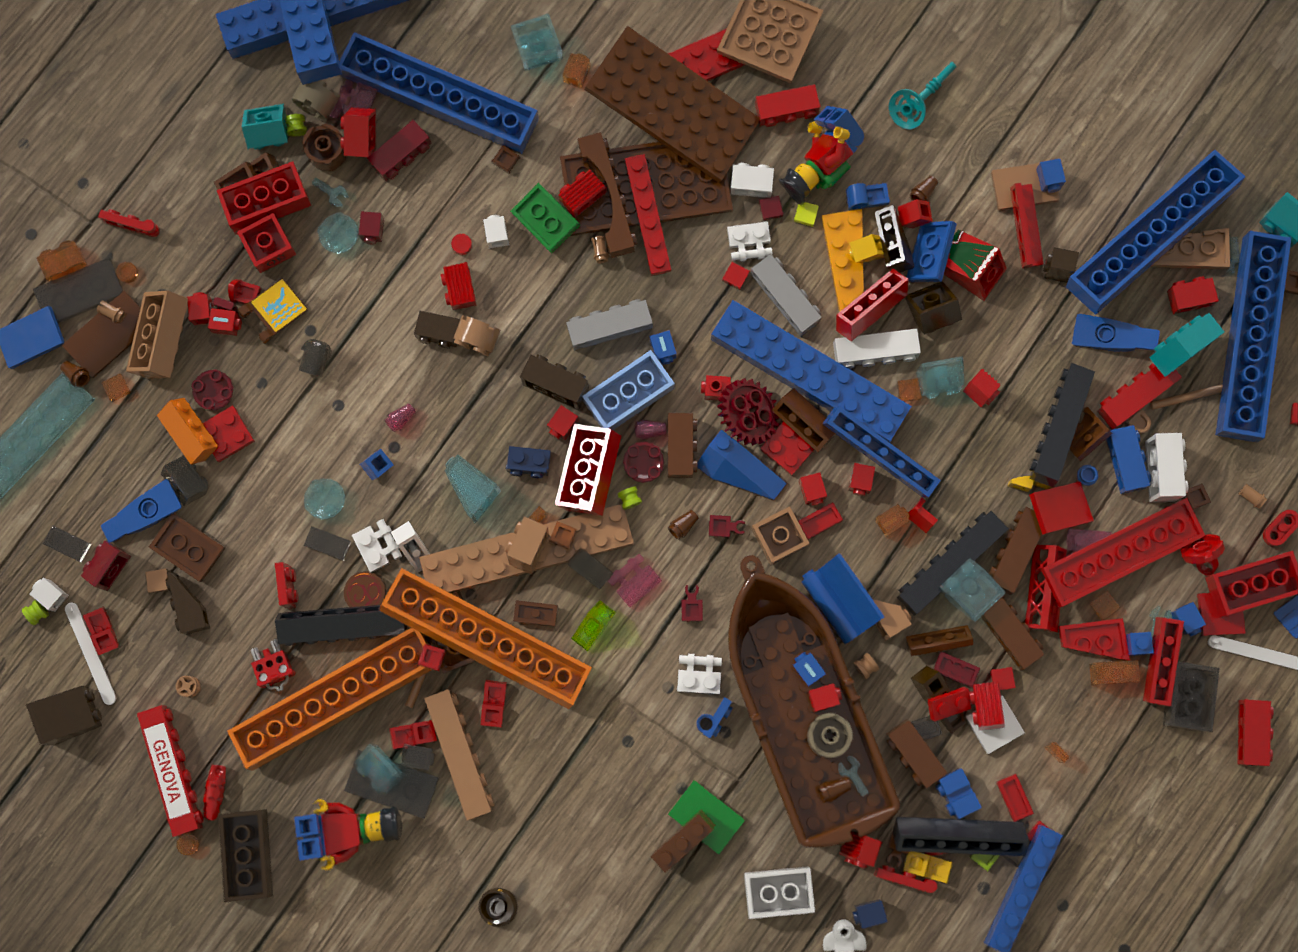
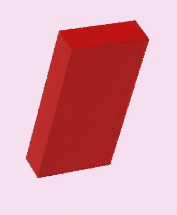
M832 502L799 520L798 523L807 540L842 522L843 518Z
M1017 774L996 782L1013 822L1034 814Z

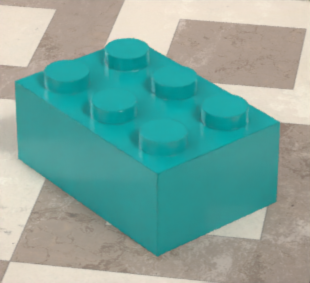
M1210 313L1203 317L1198 315L1166 338L1165 342L1163 341L1154 348L1155 353L1149 358L1166 377L1225 333V331Z

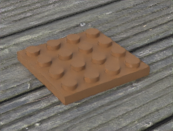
M740 0L717 49V53L791 84L822 17L823 10L799 0Z

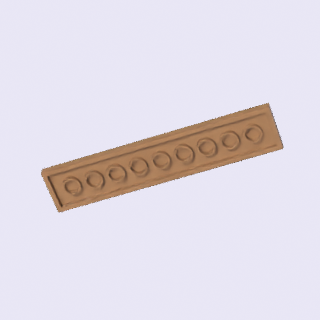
M622 504L604 508L603 516L581 514L559 520L558 522L577 529L569 550L549 542L557 521L543 524L548 526L549 538L534 571L634 545ZM514 532L419 557L424 579L449 593L528 572L509 565L508 558L506 557L507 553L505 550L509 541H514L516 535Z

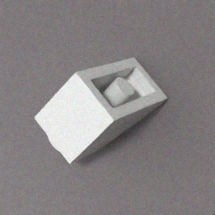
M408 521L392 531L391 534L415 571L419 573L422 571L419 557L429 555L430 553Z

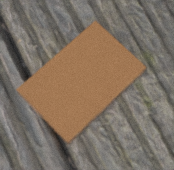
M1039 163L991 171L998 211L1013 209L1010 188L1015 183H1021V185L1032 184L1035 205L1058 202L1060 200L1058 191L1053 193L1041 191L1036 170Z

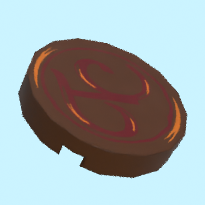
M367 571L352 575L344 587V599L349 607L381 605L386 595V586L382 579L376 574Z

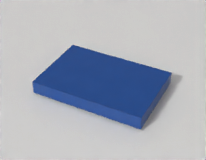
M954 221L929 222L920 226L912 255L915 268L908 270L906 277L909 279V282H942L957 223Z
M50 306L0 329V347L9 369H14L65 343L53 309Z

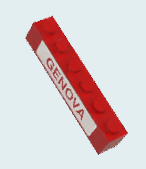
M160 705L137 713L172 836L178 837L202 829V823H204L203 815L196 806L198 798L196 792L190 786L192 778L189 770L185 769L184 761H186L184 751L179 748L177 742L180 738L177 729H174L172 725L174 717L171 709Z

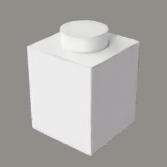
M491 215L488 219H483L489 249L508 246L509 242L504 217Z
M46 578L38 580L30 592V595L47 610L54 612L69 596L55 583Z

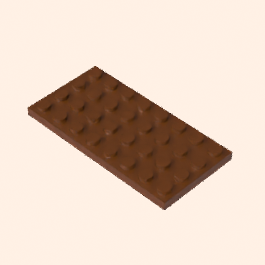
M629 26L625 28L584 89L719 183L760 122L757 115Z
M659 141L607 150L608 158L612 157L615 169H612L613 175H618L621 186V188H618L619 195H624L626 207H623L625 214L629 213L632 225L629 227L640 225L625 158L645 154L660 223L733 212L727 173L719 183ZM581 153L560 156L564 186L566 184L571 185L576 181L575 178L579 173L589 170L605 185L596 170L588 163H583ZM607 187L606 194L576 218L568 211L580 224L572 233V236L610 230L613 209Z

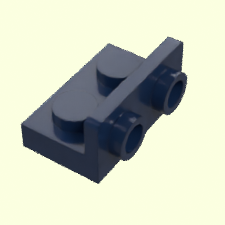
M509 446L508 461L505 469L512 476L520 477L522 474H531L532 478L542 479L543 476H548L551 450Z

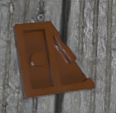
M1088 406L1083 411L1085 415L1081 423L1077 425L1069 449L1080 461L1113 434Z

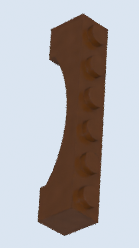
M601 132L577 138L583 163H588L596 170L605 183L611 198L613 209L612 223L609 233H605L610 256L615 258L635 252L634 245H637L635 233H630L629 226L632 223L629 213L625 214L623 207H626L624 195H619L618 188H621L618 175H613L612 169H615L613 158H608L607 150H610L607 138L603 139Z

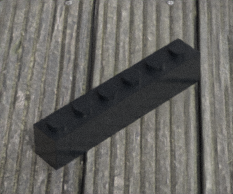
M1071 363L1067 369H1063L1059 379L1062 381L1061 387L1058 386L1053 396V398H1056L1055 404H1051L1047 416H1050L1049 422H1045L1041 434L1044 435L1043 440H1039L1035 449L1038 455L1036 459L1032 460L1029 471H1032L1029 479L1052 488L1058 483L1095 371Z
M983 511L975 519L976 525L972 528L968 525L960 533L961 538L957 542L952 540L944 548L946 552L942 556L937 554L929 561L931 566L926 571L922 568L914 575L916 580L911 585L907 582L898 590L901 594L897 598L914 616L1009 529L992 511L987 514Z
M381 605L278 613L275 619L278 644L292 646L300 642L314 644L324 640L336 642L339 639L355 641L362 637H369L370 639H377L386 635L396 637L406 631L407 625L379 611Z
M896 817L893 829L897 851L1025 856L1029 843L1024 822Z

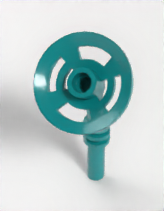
M950 62L936 78L933 77L932 81L925 85L926 88L920 94L910 89H902L894 93L889 101V113L892 120L904 129H914L921 125L926 116L924 100L931 93L934 94L935 90L939 89L938 87L942 86L941 83L957 66ZM900 95H903V98H901L898 102V105H896L898 97ZM901 111L908 118L907 122L903 121L897 112ZM920 111H921V116H920V118L915 122L914 119L919 116Z

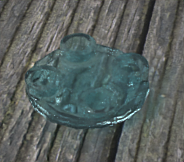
M337 212L323 221L321 226L318 227L317 233L325 249L333 253H344L355 245L358 238V227L351 217Z
M331 479L313 480L304 495L305 509L318 519H329L336 516L345 503L343 488L338 482Z

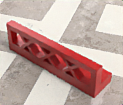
M1015 183L1010 188L1021 266L1022 268L1042 266L1044 263L1032 184L1021 185V183Z
M1036 545L1033 551L1025 620L1029 629L1058 632L1060 607L1046 579L1039 583L1037 577L1041 572V568L1066 557L1067 549L1057 545ZM1048 550V558L1042 563L1040 551ZM1041 591L1043 593V600L1037 604L1035 595ZM1039 612L1041 615L1040 624H1032L1033 615Z

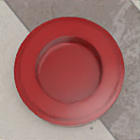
M460 233L452 238L451 246L456 254L465 255L472 249V242L468 235Z

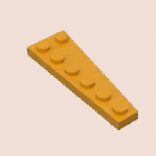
M862 209L827 214L821 217L839 312L864 292L863 263L855 262L849 252L851 248L849 243L863 238Z

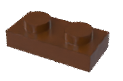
M516 600L513 622L556 627L558 605Z

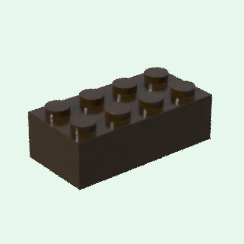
M267 809L218 814L224 903L272 897L273 887Z

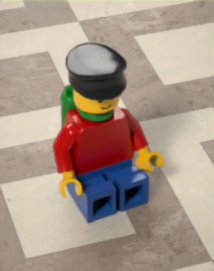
M827 106L814 119L815 122L809 123L808 132L814 133V137H812V148L805 155L806 164H799L794 170L789 168L786 176L783 179H779L780 184L797 204L803 205L805 198L810 196V191L814 187H817V189L833 187L851 168L846 160L857 150L856 146L863 142L864 133L848 109ZM823 127H826L827 131L820 137Z
M318 799L312 803L320 807V809L313 811L314 814L294 817L296 836L303 837V840H297L299 861L320 857L319 861L327 860V864L321 867L324 870H330L334 865L348 861L358 852L360 845L379 840L386 842L392 840L399 841L402 835V818L395 806L383 808L380 812H373L368 815L365 813L355 814L353 808L342 803H329Z

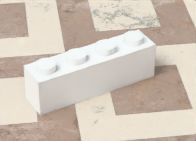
M917 329L860 335L852 342L845 337L836 338L833 342L835 361L848 369L860 364L863 367L875 365L876 362L892 364L895 363V360L901 359L904 362L916 360L921 353Z

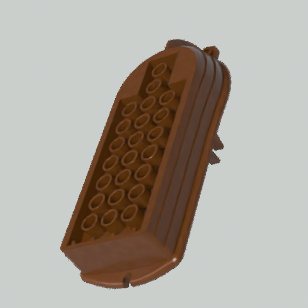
M748 555L742 559L740 564L745 582L734 603L728 632L729 656L735 679L799 844L805 848L829 847L853 841L850 835L852 829L858 831L860 838L870 834L899 812L900 801L860 703L861 698L857 695L854 688V680L849 675L837 641L826 619L803 593L790 584L765 574L760 559L754 555ZM753 563L755 568L750 570L747 568V564ZM803 652L807 655L811 653L826 673L810 686L806 684L793 666L796 663L794 659ZM833 683L835 688L839 687L842 695V700H839L840 705L814 713L808 691ZM827 713L841 716L850 724L852 729V741L849 748L842 755L835 758H823L816 755L811 750L807 741V732L811 723L817 717ZM829 730L824 735V738L829 739L830 742L835 737V734L830 733ZM844 778L849 780L851 790L831 803L822 802L817 790L821 783Z

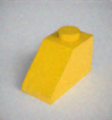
M871 234L849 243L851 247L849 249L850 256L857 263L884 258L880 235Z

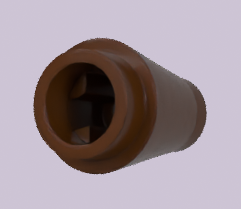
M929 176L912 188L910 199L912 201L916 199L928 201L938 185L937 179Z
M65 361L61 364L60 370L73 386L84 387L89 382L90 376L86 369L70 361Z
M690 510L670 522L668 530L677 540L685 538L699 517L693 510Z
M847 778L821 783L817 790L823 803H831L851 790V784Z

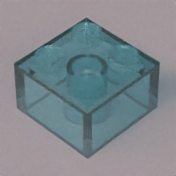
M549 13L511 25L512 36L525 71L563 59L562 49Z

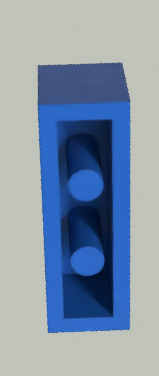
M1134 425L1110 430L1113 434L1106 441L1120 494L1146 489L1150 486L1151 475L1145 468L1144 462H1146L1144 451L1140 449V434L1138 430H1135Z

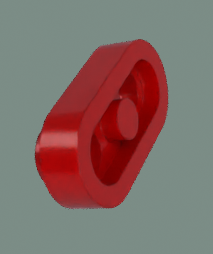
M1294 510L1281 512L1264 530L1263 540L1269 546L1283 544L1298 528V513ZM1285 518L1290 520L1289 525L1284 522ZM1271 533H1274L1276 535L1275 540L1271 538Z

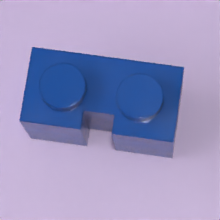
M962 768L944 775L937 781L936 789L941 797H945L948 803L945 806L951 817L954 816L955 819H960L982 808Z

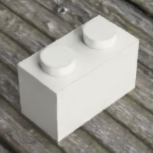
M747 163L733 165L730 194L764 198L771 197L774 168H770L768 165L749 166Z

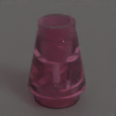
M407 403L387 414V418L384 421L393 432L401 431L416 411Z
M643 419L635 422L636 438H641V440L666 434L665 423Z

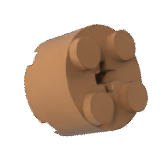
M462 315L453 339H455L454 343L458 344V346L468 350L472 346L474 347L473 350L477 351V353L489 357V354L494 350L501 330L496 327L491 328L487 323Z

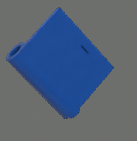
M840 553L816 572L811 569L802 576L804 578L802 584L844 644H847L884 618L880 609Z

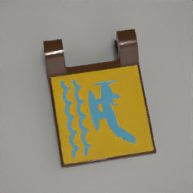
M281 278L252 301L241 306L238 309V313L243 319L252 312L257 315L267 328L259 334V339L266 344L277 333L307 312L308 308L286 281Z

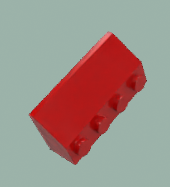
M293 161L216 190L228 224L235 235L238 234L237 231L272 213L279 219L312 206Z

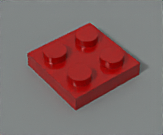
M233 405L202 423L218 445L217 449L213 452L217 462L225 460L255 442Z
M784 421L777 428L776 433L772 434V437L760 448L764 454L791 476L814 451Z
M284 562L275 563L279 605L286 609L296 608V603L299 599L298 592L294 590L293 582H296L295 569H292L290 565Z

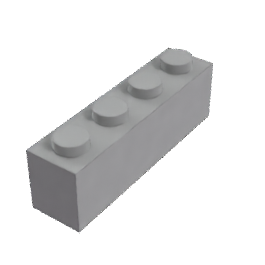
M770 254L752 267L750 274L801 337L820 323L822 318L820 316L821 312L816 305L812 306L806 292L803 289H798L795 285L794 277L790 273L786 274L782 269V262Z
M641 299L629 302V305L622 307L621 305L612 306L605 312L600 310L594 311L589 314L590 316L584 318L576 316L571 318L570 322H566L574 350L653 328L646 300L641 301Z

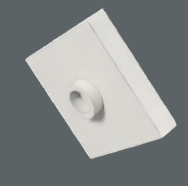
M1001 696L1005 728L979 731L978 725L973 723L972 713L966 716L969 725L986 754L995 751L1025 733L1003 696Z

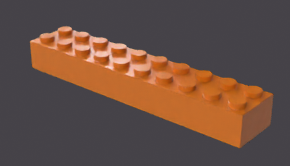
M403 568L399 571L379 610L567 709L573 706L592 668Z
M410 628L228 730L227 732L245 768L254 771L433 670L418 665L424 644L429 645L424 634Z

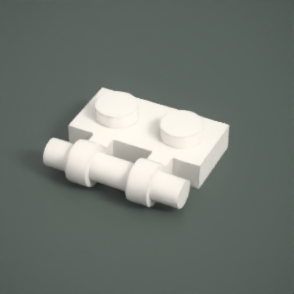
M768 222L727 227L730 249L738 248V252L731 253L732 261L740 260L742 262L746 261V259L757 257L758 259H764L765 256L772 255L771 247L763 248V244H770ZM756 245L755 250L745 251V247Z
M384 519L376 522L380 529L377 532H374L373 528L369 526L352 535L371 573L390 564L387 555L392 553L395 560L402 557L399 551L400 548L391 535L392 530L389 525H386ZM382 537H384L388 545L384 549L382 548L378 540Z
M688 654V656L679 655V664H687V670L678 671L677 692L720 694L721 673L712 671L713 666H721L722 658H716L713 655H707V657L694 656V654ZM694 665H706V672L693 671Z

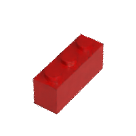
M815 84L756 96L755 107L757 116L760 119V126L772 127L779 122L791 123L803 117L811 119L818 115L820 111Z
M1239 700L1237 765L1270 766V762L1273 760L1270 741H1272L1274 734L1273 728H1271V719L1274 716L1271 701Z

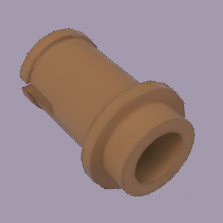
M604 236L592 238L595 252L594 260L599 264L607 262L610 256L606 251Z
M104 300L100 302L103 306L98 305L97 307L98 313L111 318L114 323H121L125 318L126 313L122 308H116Z
M1247 483L1238 493V495L1251 502L1254 508L1258 507L1260 509L1267 501L1264 493L1261 495Z

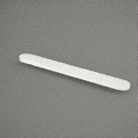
M68 603L65 607V612L103 702L107 705H112L116 701V695L90 638L78 605Z
M1216 635L1208 639V645L1211 648L1298 670L1297 656Z

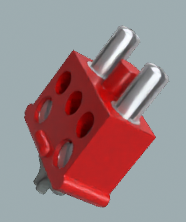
M274 639V641L270 642L274 654H271L270 649L267 648L262 651L264 658H261L257 647L251 649L255 661L251 665L258 681L257 686L263 689L266 687L270 690L276 689L279 692L284 690L283 686L288 683L290 677L296 674V671L292 669L287 653L281 650L277 639ZM285 680V681L280 685V688H279L278 686H272V687H271V685H273V684H275V683H278V682H280V681Z

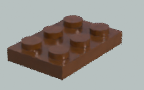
M175 513L169 517L149 545L150 549L199 582L203 581L225 550V547Z

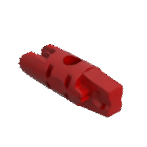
M211 765L206 780L203 797V818L210 821L218 818L220 804L223 802L226 766Z

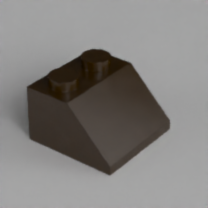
M943 281L907 294L905 297L916 325L923 334L935 332L937 329L953 325L962 320L959 301Z

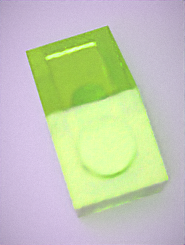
M599 600L587 613L571 639L588 652L609 625L616 612Z

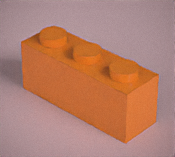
M185 398L170 400L156 415L191 465L206 461L217 449L218 445Z

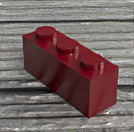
M413 119L367 157V160L386 182L389 179H394L399 174V170L404 166L411 165L414 158L420 153H425L432 143L429 136Z

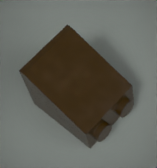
M79 686L26 704L40 745L55 746L102 726L100 722L102 715L99 709L95 708L93 702L95 696L91 689L86 686Z

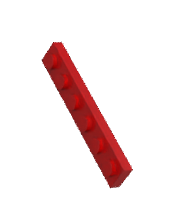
M645 154L625 158L651 276L671 272Z

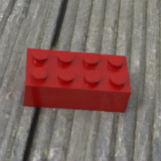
M574 424L555 502L556 506L566 511L603 516L620 445V434L612 429Z
M1289 551L1205 577L1219 618L1298 594V563L1294 552Z

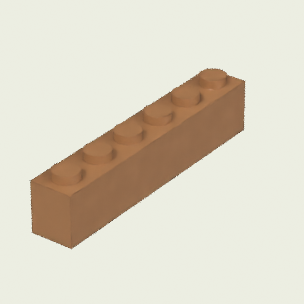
M448 689L424 698L466 820L492 812V807L495 806L491 793L487 795L485 786L488 783L484 773L480 774L478 766L481 763L477 753L473 754L471 745H474L470 733L466 734L464 725H466V720L463 713L458 712L456 705H459V700L456 693H452Z

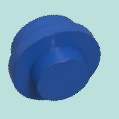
M1084 465L1079 468L1077 479L1082 485H1093L1098 480V471L1091 465Z

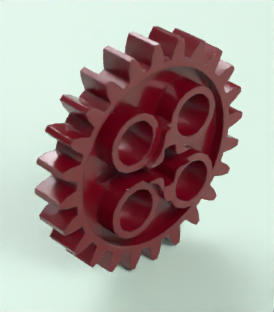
M743 378L740 381L736 380L727 385L726 389L721 392L723 396L718 398L722 403L717 406V408L722 410L718 416L724 419L720 424L727 425L724 431L730 430L732 432L730 437L737 436L738 443L744 440V445L751 443L752 446L770 439L771 435L776 433L774 428L779 426L775 420L780 418L772 411L774 408L773 404L777 402V400H771L770 398L773 393L767 394V387L760 388V382L754 384L753 379L747 381L746 378Z

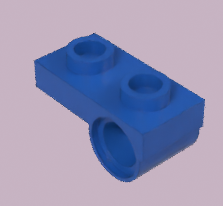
M858 183L850 185L845 191L848 210L885 206L890 203L887 183L868 186Z
M724 697L714 716L703 714L698 718L696 726L703 733L702 735L709 739L712 735L714 737L718 735L722 728L719 725L723 717L727 719L733 709L730 706L732 701ZM703 718H709L712 721V728L703 730L700 726V721Z

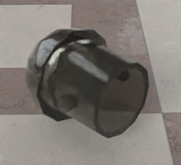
M316 339L307 340L301 350H304L299 371L323 377L327 359L332 358L331 347L326 342Z

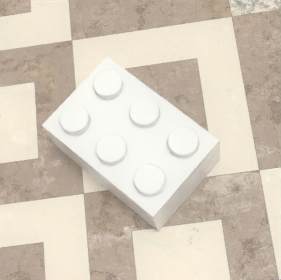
M1156 433L1145 441L1147 470L1151 475V482L1148 487L1149 503L1175 502L1185 497L1188 492V482L1185 480L1184 472L1187 470V462L1183 460L1185 440L1182 439V433Z
M810 867L744 873L749 919L815 912Z

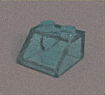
M963 356L922 363L916 371L920 396L934 398L938 397L939 393L947 392V395L959 393V390L964 386Z
M970 558L940 586L947 600L974 622L1005 594V591Z
M370 743L355 761L358 765L356 770L364 778L368 776L373 781L371 786L378 793L382 791L384 794H387L406 776L377 744Z

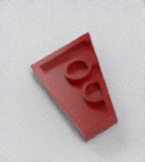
M1123 618L1058 627L1061 648L1130 661Z

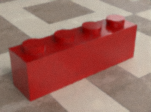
M895 269L890 270L836 315V331L852 342L907 296L909 279Z
M1152 363L1149 366V372L1146 374L1140 372L1132 379L1134 381L1133 384L1129 387L1127 384H1124L1116 391L1118 393L1117 396L1113 399L1108 396L1100 402L1102 407L1097 412L1108 426L1114 430L1179 381L1182 376L1175 369L1164 377L1155 364Z
M1156 617L1152 639L1154 653L1150 654L1143 701L1171 706L1184 621Z

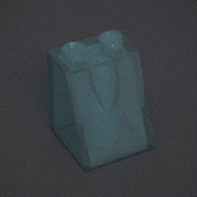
M457 454L455 458L451 457L447 461L444 471L468 517L476 524L501 490L495 482Z

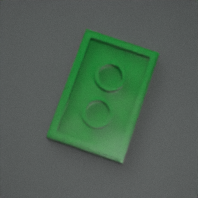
M539 182L510 211L551 254L580 226Z
M693 780L668 815L683 826L702 809L716 825L714 830L702 842L717 854H720L745 820Z

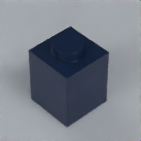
M880 899L854 906L856 911H853L852 914L855 924H859L862 929L887 922L883 903Z

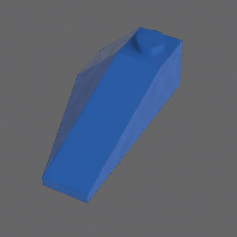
M720 430L697 462V468L711 479L745 489L771 500H774L787 484L723 430Z

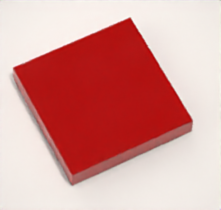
M1211 593L1197 594L1199 613L1206 625L1200 627L1201 636L1246 634L1243 611L1219 618Z

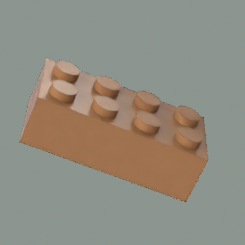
M170 291L144 292L126 372L144 378L171 377L174 370L175 355L178 351L179 337L183 330L182 324L187 311L188 298Z

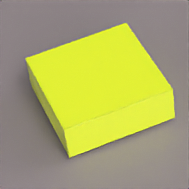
M807 202L803 205L798 204L794 222L813 227L819 206Z

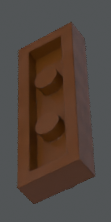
M968 625L906 636V644L911 656L974 645Z

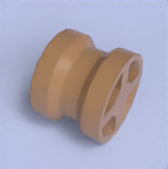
M868 653L864 654L860 661L856 660L853 662L855 668L865 680L869 678L872 672L879 670L878 665Z
M183 676L177 680L176 691L183 697H194L201 690L200 681L195 677Z

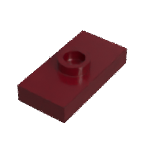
M944 652L939 653L933 668L939 671L942 676L970 688H973L980 671L979 667Z

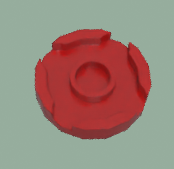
M1206 534L1200 540H1196L1180 550L1185 562L1196 564L1200 573L1210 576L1218 569L1219 562L1217 558L1223 554L1225 546L1220 536ZM1208 562L1212 566V569L1206 567L1204 563Z

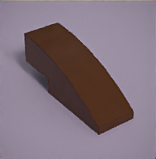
M265 152L250 163L245 161L214 181L217 190L279 167L274 155Z

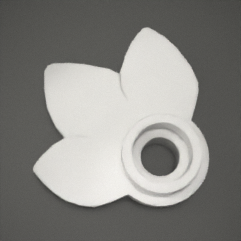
M839 920L834 924L833 931L825 935L823 949L824 951L835 950V952L865 951L866 940L860 931L854 929L850 921ZM842 929L848 930L846 934H841L840 931Z

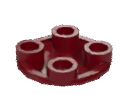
M217 369L201 373L191 385L194 400L200 407L206 410H218L225 407L233 396L234 387L231 379Z
M639 442L628 448L624 454L623 466L631 479L646 483L659 477L663 471L664 458L658 446L648 442Z

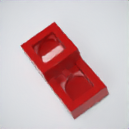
M104 606L83 615L98 656L119 647Z
M485 681L480 725L502 727L507 682Z
M432 720L389 728L392 750L437 741Z

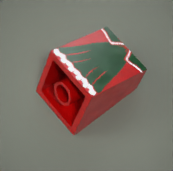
M958 229L953 237L944 275L985 301L1007 267L999 248Z

